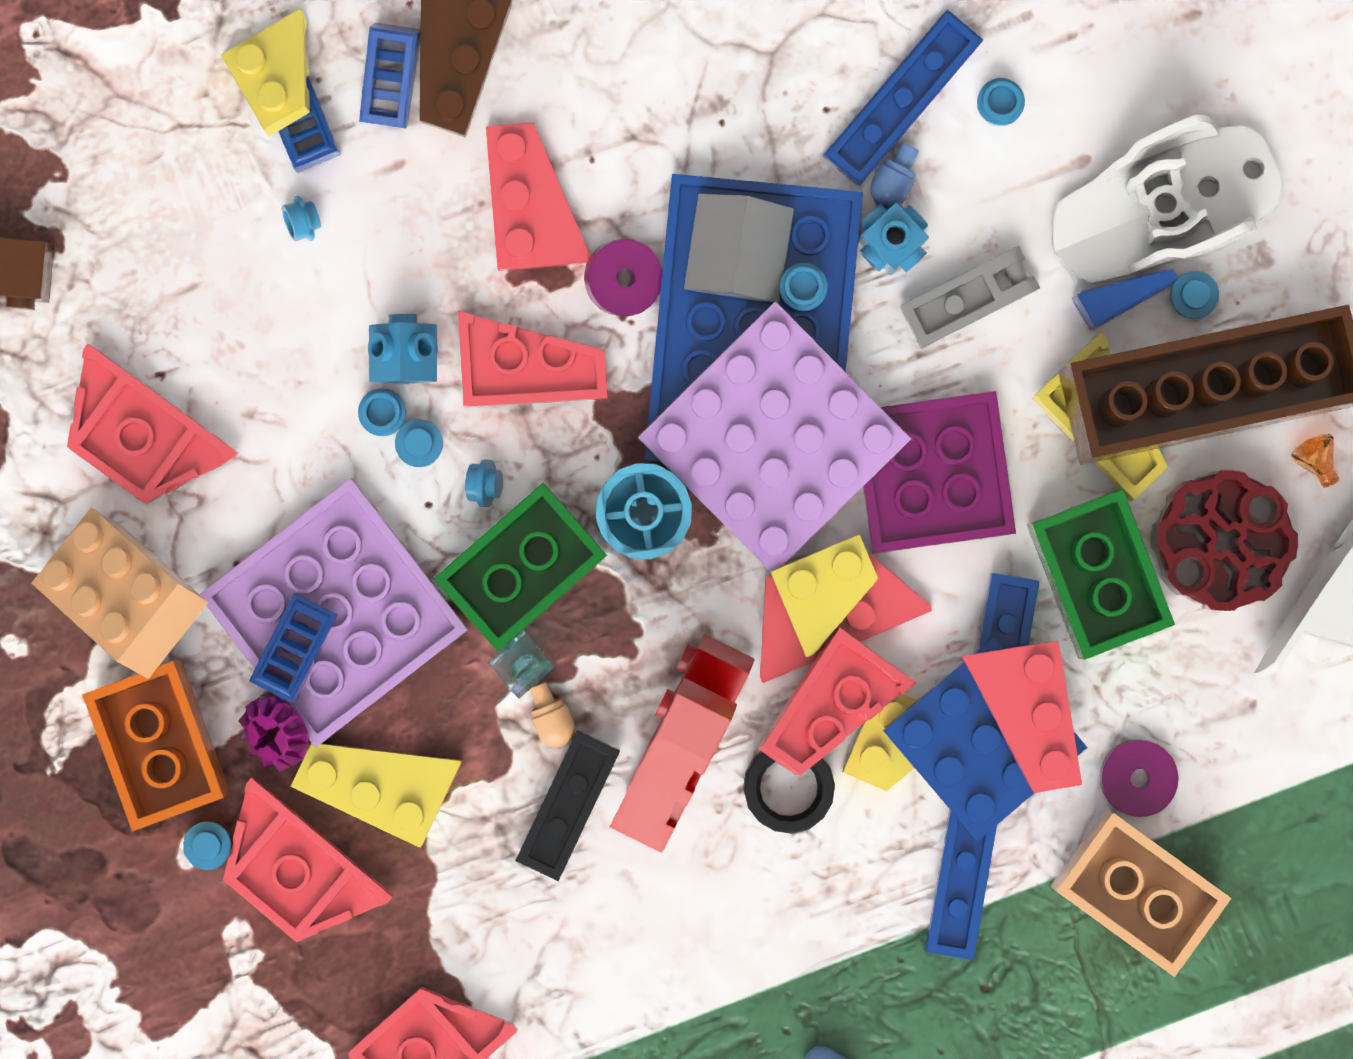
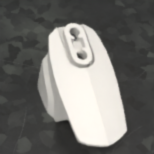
M1203 114L1193 115L1135 142L1125 156L1112 163L1094 180L1058 201L1053 219L1054 253L1074 274L1090 284L1134 274L1182 258L1202 255L1234 242L1256 230V222L1264 218L1279 205L1284 181L1264 136L1246 125L1216 128L1208 116ZM1248 162L1258 164L1261 170L1260 176L1255 179L1248 178L1243 172L1244 165ZM1206 180L1213 183L1217 182L1219 188H1217L1216 194L1212 197L1201 195L1199 192V184Z
M1353 520L1333 547L1336 550L1329 553L1287 616L1254 672L1257 676L1266 677L1280 669L1302 633L1353 648Z

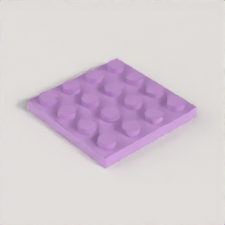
M776 301L638 436L653 454L676 475L770 572L781 568L911 440Z
M352 478L341 484L200 593L209 602L206 605L254 668H256L294 593L338 614L297 700L291 702L275 694L277 698L289 703L300 714L306 725L309 740L315 748L469 630ZM298 611L293 619L318 631L322 624ZM288 629L285 638L308 649L313 641ZM282 647L279 648L276 654L300 666L303 660L302 657ZM273 665L270 666L267 672L290 684L294 678V675Z

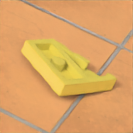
M301 9L294 11L221 54L268 137L310 113L309 90L306 87V79L309 75V56L306 53L305 30H308V21Z
M901 693L875 717L863 723L842 772L884 791L891 789L911 772L914 767L882 730L917 700Z

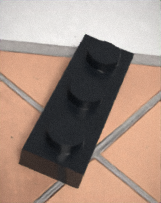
M576 731L515 860L516 862L559 882L620 753L619 749L584 732Z

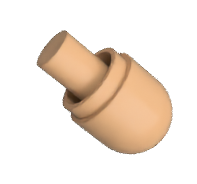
M546 681L530 687L529 691L536 705V708L531 710L533 716L531 720L539 738L544 744L552 748L566 746L572 741L576 730L567 704L563 703L562 698L554 700Z

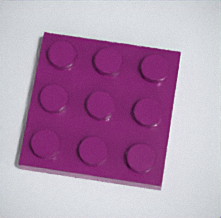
M996 391L880 407L911 440L863 486L872 554L1016 534Z

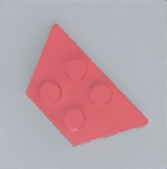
M87 343L82 354L84 361L80 385L76 389L74 401L75 414L73 423L70 425L67 448L144 504H148L237 457L239 452Z
M869 552L867 553L878 580L837 627L846 631L859 642L932 611L928 602ZM772 575L765 578L760 679L762 683L812 663L826 643L825 641L814 655L806 658Z
M254 777L249 779L245 786V796L240 817L236 824L230 857H228L223 881L295 942L301 941L324 929L347 921L354 916L382 906L392 899L394 895L269 789Z
M421 987L350 1049L348 1055L349 1059H487L518 1031V1028L511 1022Z

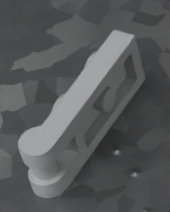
M1019 246L900 305V309L921 349L1041 289L1035 276L1029 277L1022 263V260L1026 258ZM1005 270L1012 287L1001 292L993 275Z

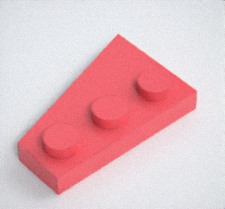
M534 123L487 126L486 137L498 271L587 264L590 253Z
M458 311L463 406L465 408L608 399L605 350Z
M836 628L757 748L794 775H802L845 741L848 735L867 720L875 717L887 704L901 693H905L917 682L846 631Z
M1049 641L961 656L1032 792L1038 793L1081 786L1082 779L1059 641Z

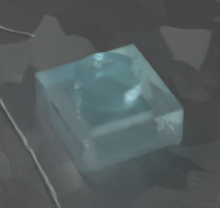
M524 630L488 661L508 689L518 699L555 668L536 642Z

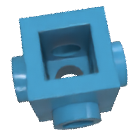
M896 202L887 210L880 204L860 223L866 229L858 240L864 246L860 253L878 272L884 268L892 275L901 267L907 273L927 254L921 246L929 239V236L923 231L928 227V224L910 205L903 209ZM897 227L904 233V241L901 244L894 245L887 240L886 233L890 228Z
M389 314L388 323L369 325V382L392 384L437 382V324L417 323L416 314Z

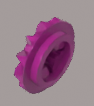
M273 696L259 697L245 706L246 711L238 720L244 728L239 739L247 741L252 748L249 756L259 755L264 768L274 765L280 772L295 766L305 757L309 745L308 731L302 717L294 707L286 701ZM278 726L280 730L277 732V736L274 741H269L266 734L269 732V729H274Z

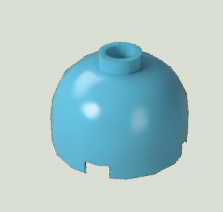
M636 463L619 469L605 482L597 497L596 520L602 537L615 551L633 559L651 560L668 554L683 541L691 524L692 503L686 486L674 473L657 464Z

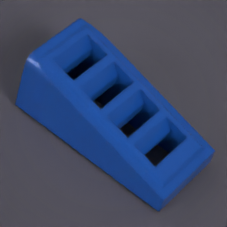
M374 23L370 26L359 122L407 128L420 47V29ZM382 41L406 44L405 52L382 49ZM379 60L404 63L403 72L378 68ZM376 80L401 83V90L375 88ZM373 99L399 102L398 111L372 107Z
M309 76L306 79V87L309 90L310 113L278 131L293 169L297 173L341 155ZM310 118H315L317 125L296 134H291L289 127ZM321 134L324 142L300 152L298 151L296 144Z
M1173 269L1169 271L1163 270L1081 291L1072 297V301L1088 329L1095 330L1177 282L1178 276Z
M294 593L249 681L288 701L295 702L338 614ZM297 611L321 622L322 624L318 631L293 620ZM288 629L313 640L309 649L285 638ZM282 647L302 657L303 660L300 666L277 656L279 648ZM273 665L294 675L291 684L267 673L270 666Z

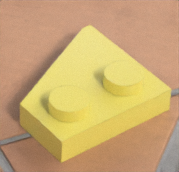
M860 534L770 572L806 658L814 655L878 580Z

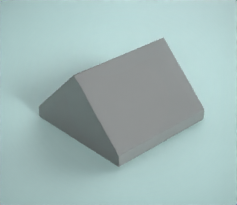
M699 194L684 290L774 303L776 301L779 304V284L785 269L794 208L750 196Z

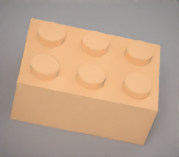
M92 507L31 583L114 660L147 679L151 677L209 603L123 526Z
M1105 809L1050 886L1174 977L1232 899L1108 809Z

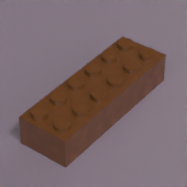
M1349 304L1069 363L1058 373L1080 465L1353 407V318Z

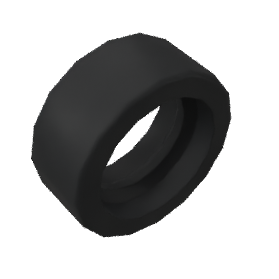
M760 751L754 756L745 771L743 786L748 809L758 822L774 832L794 834L809 830L823 820L833 804L835 791L832 771L826 761L822 758L810 768L815 774L818 785L816 797L811 806L796 815H781L771 810L762 798L760 790L761 779L767 768L776 761Z

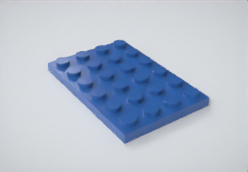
M672 174L648 426L773 304L684 290L698 195L750 196L794 208L784 272L789 267L798 263L815 265L824 273L828 290L824 301L817 308L810 311L802 312L790 308L782 300L781 295L779 305L846 372L863 192ZM646 446L644 461L661 462Z

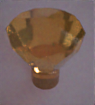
M1320 434L1308 438L1292 451L1290 456L1294 462L1316 475L1322 488L1333 486L1339 481V477L1333 467L1334 437L1331 434Z

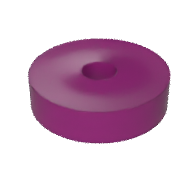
M630 239L609 241L598 247L586 264L584 283L587 294L591 301L605 313L615 316L640 314L653 305L661 291L662 267L659 259L649 247L641 242ZM621 269H626L630 274V282L625 287L620 286L617 282V274Z
M1129 740L1117 745L1107 754L1100 769V786L1107 801L1118 811L1134 817H1147L1162 811L1170 804L1178 788L1179 776L1173 758L1163 747L1147 740ZM1137 769H1143L1147 774V781L1141 787H1135L1131 783V775Z

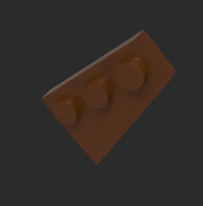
M421 0L419 118L421 123L466 138L508 18L512 0Z

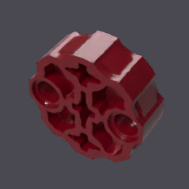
M1220 470L1195 480L1184 481L1166 496V504L1158 520L1152 524L1151 549L1156 553L1161 569V579L1175 595H1182L1190 601L1200 604L1203 609L1235 611L1238 607L1246 606L1256 601H1265L1282 586V578L1290 562L1297 556L1298 533L1292 528L1291 520L1287 513L1288 503L1273 486H1265L1241 471ZM1205 493L1197 505L1201 511L1200 514L1188 513L1179 517L1180 513L1184 511L1183 508L1187 505V501L1184 498L1185 494L1191 497ZM1218 493H1220V502L1218 509L1229 521L1225 522L1224 519L1215 510L1218 501ZM1257 496L1264 497L1271 507L1270 516L1263 523L1256 522L1249 514L1250 502ZM1177 525H1192L1203 537L1204 541L1201 543L1193 532H1178ZM1214 529L1220 533H1232L1233 537L1230 538L1229 545L1234 553H1231L1228 549L1216 550L1215 545L1219 539ZM1246 540L1254 550H1268L1269 556L1256 557L1243 541ZM1186 558L1194 561L1199 570L1198 579L1190 586L1180 583L1176 576L1178 564ZM1222 560L1232 571L1229 589H1227L1226 583L1228 573L1218 561ZM1267 566L1264 573L1260 576V580L1263 583L1262 587L1249 586L1243 588L1251 577L1247 571L1248 568L1260 569Z

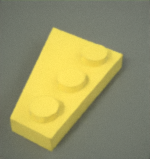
M1101 331L1065 366L1072 362L1110 355L1111 353L1108 348L1110 345L1104 332ZM1057 373L1032 399L1074 442L1059 373ZM1160 449L1094 462L1098 469L1118 490H1124L1125 496L1130 502L1135 500L1168 468Z
M311 743L291 787L421 848L463 760L385 752L324 743L315 748Z

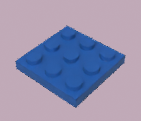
M991 637L972 654L1004 648L994 637ZM964 661L882 730L977 842L1034 794ZM1074 732L1077 755L1079 756L1088 747Z

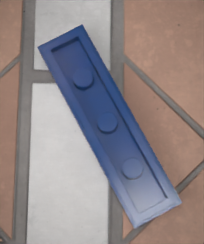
M947 9L824 153L823 157L860 187L980 46L983 39Z

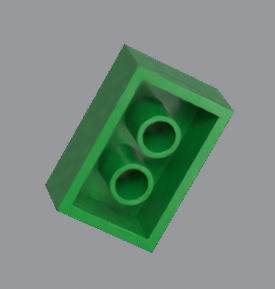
M542 483L433 579L498 652L608 555L546 484Z
M1123 489L1115 490L1027 524L1078 659L1086 660L1175 625Z

